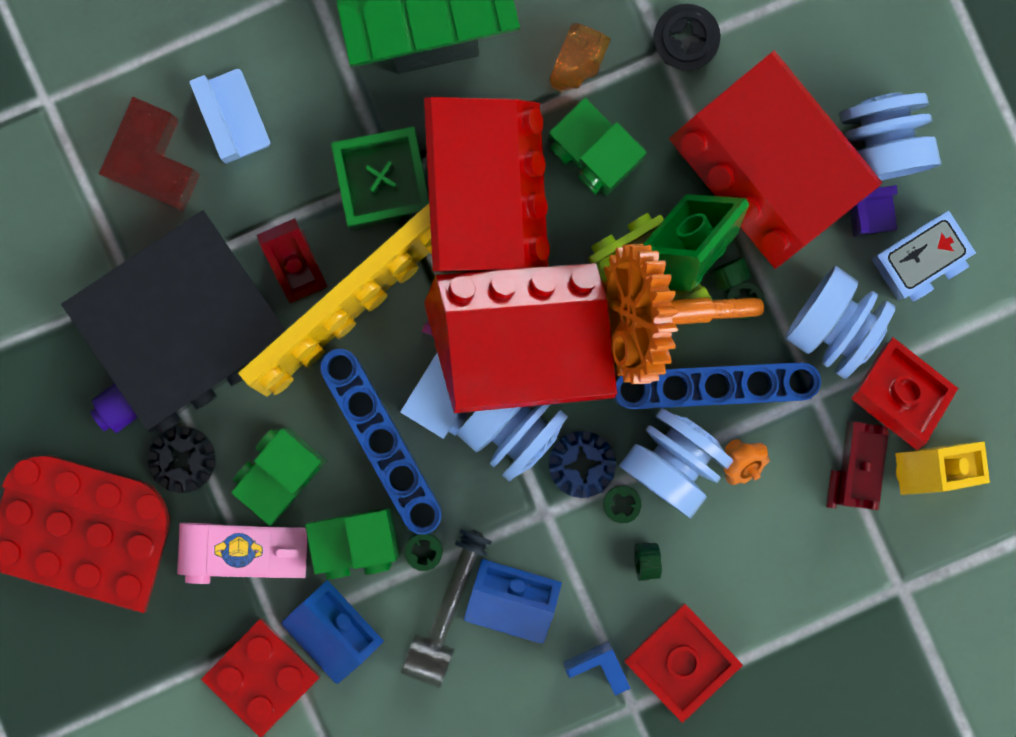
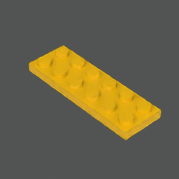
M429 204L238 373L248 386L266 397L271 393L277 395L284 391L293 381L291 375L301 366L309 367L319 360L325 352L323 347L334 337L340 339L347 335L356 325L355 318L366 309L372 311L387 298L388 294L386 291L397 281L404 283L419 269L417 263L428 253L432 255Z

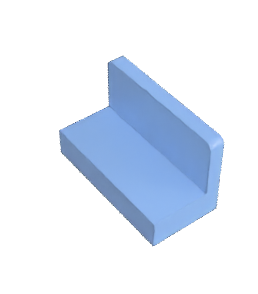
M240 69L232 70L210 80L203 75L189 81L219 157L225 164L271 145L247 82Z

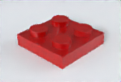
M892 337L884 344L851 399L918 451L929 440L959 388Z
M685 603L675 610L624 659V662L682 723L743 666Z
M260 618L201 680L259 737H263L321 676L272 627Z

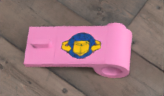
M180 523L177 574L185 575V583L210 584L211 576L306 578L308 538L306 528Z

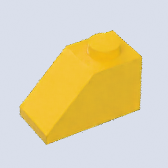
M985 441L895 453L897 463L896 477L899 482L900 495L945 492L990 483Z

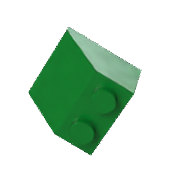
M684 195L643 244L651 245V251L657 250L659 252L658 261L665 260L664 275L671 274L672 277L668 286L669 289L690 292L702 281L704 274L725 253L727 246L737 236L749 207L746 198Z

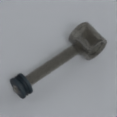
M463 529L460 530L459 533L463 534V536L459 537L461 541H456L455 545L461 547L462 550L428 637L415 634L400 672L437 688H440L455 650L443 644L476 558L478 554L486 557L487 552L484 549H489L486 547V544L491 545L492 543L491 540L484 538L482 532L477 530L470 532Z

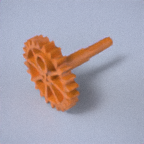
M628 244L623 245L621 248H616V255L609 256L610 266L604 267L607 281H602L608 302L614 366L616 365V375L623 376V382L646 384L659 381V375L666 373L665 364L672 362L668 350L675 349L676 347L671 337L672 332H678L676 325L709 323L713 319L756 317L764 312V303L759 298L711 300L705 297L673 299L676 293L675 291H669L668 288L672 278L671 274L664 275L666 262L665 260L658 261L659 252L657 250L651 251V245Z

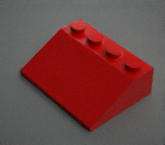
M775 50L710 102L669 138L671 143L715 196L746 198L749 207L741 228L774 269L781 266L883 184Z
M424 98L433 271L469 273L549 267L550 245L547 240L546 228L548 204L544 189L546 163L542 150L543 117L540 111V103L518 99Z
M596 263L435 275L424 305L453 413L611 399L616 397L617 386L608 302Z

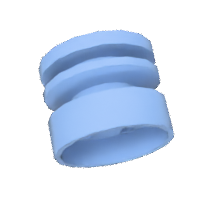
M900 92L876 96L863 100L858 105L839 113L840 121L843 125L861 123V127L845 132L844 136L851 142H865L866 148L857 152L881 181L926 171L942 165L936 138L931 136L916 137L915 134L916 129L932 122L930 114L911 115V112L929 105L926 93L903 94Z
M834 266L808 298L791 324L785 339L806 354H810L824 342L828 347L821 364L829 367L842 354L843 357L835 373L843 379H847L877 349L887 332L888 323L895 312L896 306L889 301H884L872 314L870 311L877 300L878 294L871 291L858 303L854 302L852 298L859 281L839 267Z
M551 404L537 405L533 409L527 406L475 411L456 435L475 452L482 450L490 442H494L498 448L489 464L494 468L506 454L514 461L502 474L510 482L517 475L531 469L557 440L562 424L568 416L559 410L546 423L540 416Z
M661 408L655 417L670 430L664 435L649 425L646 428V432L658 446L654 451L635 444L619 467L691 519L707 498L706 494L695 483V480L700 475L712 482L718 483L721 477L706 465L710 460H713L720 466L728 469L733 463V459L724 452L713 436L694 422Z

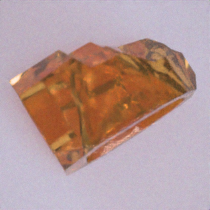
M572 23L549 79L552 88L563 93L567 90L578 89L583 81L597 76L611 38L582 24Z

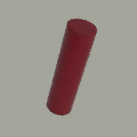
M831 470L826 503L827 508H837L841 471Z

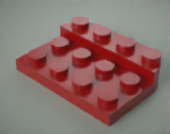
M38 456L18 462L8 473L2 484V487L5 489L0 503V573L141 613L147 612L171 525V515H169L167 505L155 487L142 480H135L61 459L57 456Z

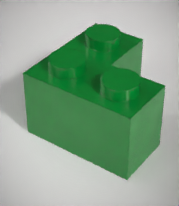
M586 98L568 113L548 135V138L553 142L549 146L551 152L565 165L571 161L580 170L578 179L594 195L601 191L607 197L642 163L647 153L618 122L612 125Z
M281 428L280 431L277 429L273 431L271 429L255 447L260 453L254 460L256 464L253 465L248 461L233 478L237 486L231 493L269 526L279 519L328 461L291 428Z
M391 507L305 524L314 574L325 573L326 580L350 576L351 567L353 569L364 567L365 575L389 571L392 568L391 562L397 561L400 557Z

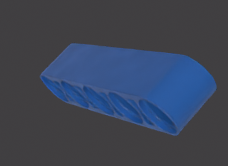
M334 349L329 351L321 361L320 370L322 376L403 522L410 531L416 534L425 535L431 533L438 527L442 519L441 506L361 362L355 354L348 350ZM339 356L347 357L352 364L350 376L343 380L335 379L330 372L332 360ZM360 392L368 394L373 402L371 412L364 417L356 416L350 408L352 397ZM379 429L389 431L393 437L391 450L384 454L376 452L370 443L372 434ZM406 466L413 472L414 482L409 489L399 490L392 484L391 473L396 467ZM426 503L433 508L435 518L430 525L419 526L412 520L411 510L416 504Z
M802 362L666 369L664 375H659V381L642 384L643 395L640 400L634 403L624 400L621 396L620 388L623 383V376H619L616 379L617 395L614 400L618 405L626 409L804 401L811 399L818 393L821 387V377L814 366ZM796 370L805 372L810 380L809 388L803 394L794 392L789 384L790 376ZM754 372L762 373L768 381V389L761 396L753 395L747 387V380ZM712 374H718L726 381V391L720 398L709 396L705 390V381ZM670 376L678 377L684 383L685 392L678 400H670L663 393V383Z

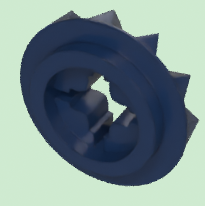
M587 431L573 432L564 436L554 446L549 459L550 474L556 486L567 495L577 498H589L603 492L613 480L616 469L615 455L608 442L599 435ZM579 446H582L587 459L601 461L600 465H595V467L588 469L587 483H583L578 470L564 469V465L571 464V462L577 460Z

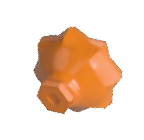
M736 439L725 446V453L733 459V463L728 469L723 467L725 478L731 485L738 483L746 484L752 478L754 481L758 480L761 477L760 474L763 468L770 462L767 446L763 443L746 444L741 442L740 439Z

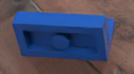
M481 559L464 620L542 644L546 639L554 616L562 582Z
M328 580L281 622L289 634L336 684L340 683L361 665L384 642Z
M609 641L563 662L568 678H572L601 664L615 696L631 689Z

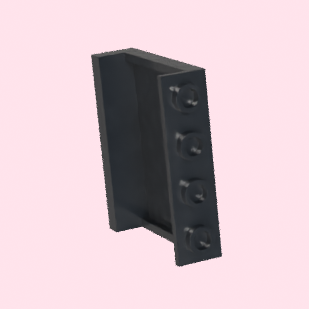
M204 210L61 303V306L149 433L156 429L160 434L165 433L182 421L178 415L191 405H193L195 410H198L217 397L214 390L228 381L231 387L241 382L243 379L238 373L286 331Z

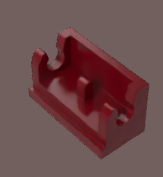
M847 422L837 505L879 510L889 437L888 427L861 422Z

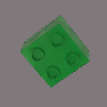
M414 126L331 143L346 222L350 230L411 219L429 204V194Z

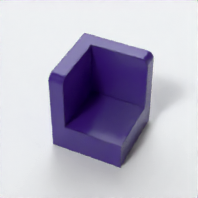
M897 185L875 189L850 210L853 237L897 230L893 196L898 194Z

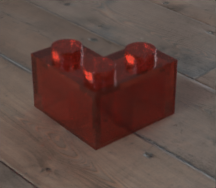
M132 97L99 175L183 213L200 176L194 169L163 156L179 120L168 111Z

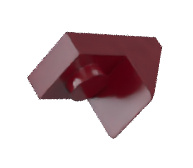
M295 218L256 235L259 245L289 303L328 287L304 231L300 229Z

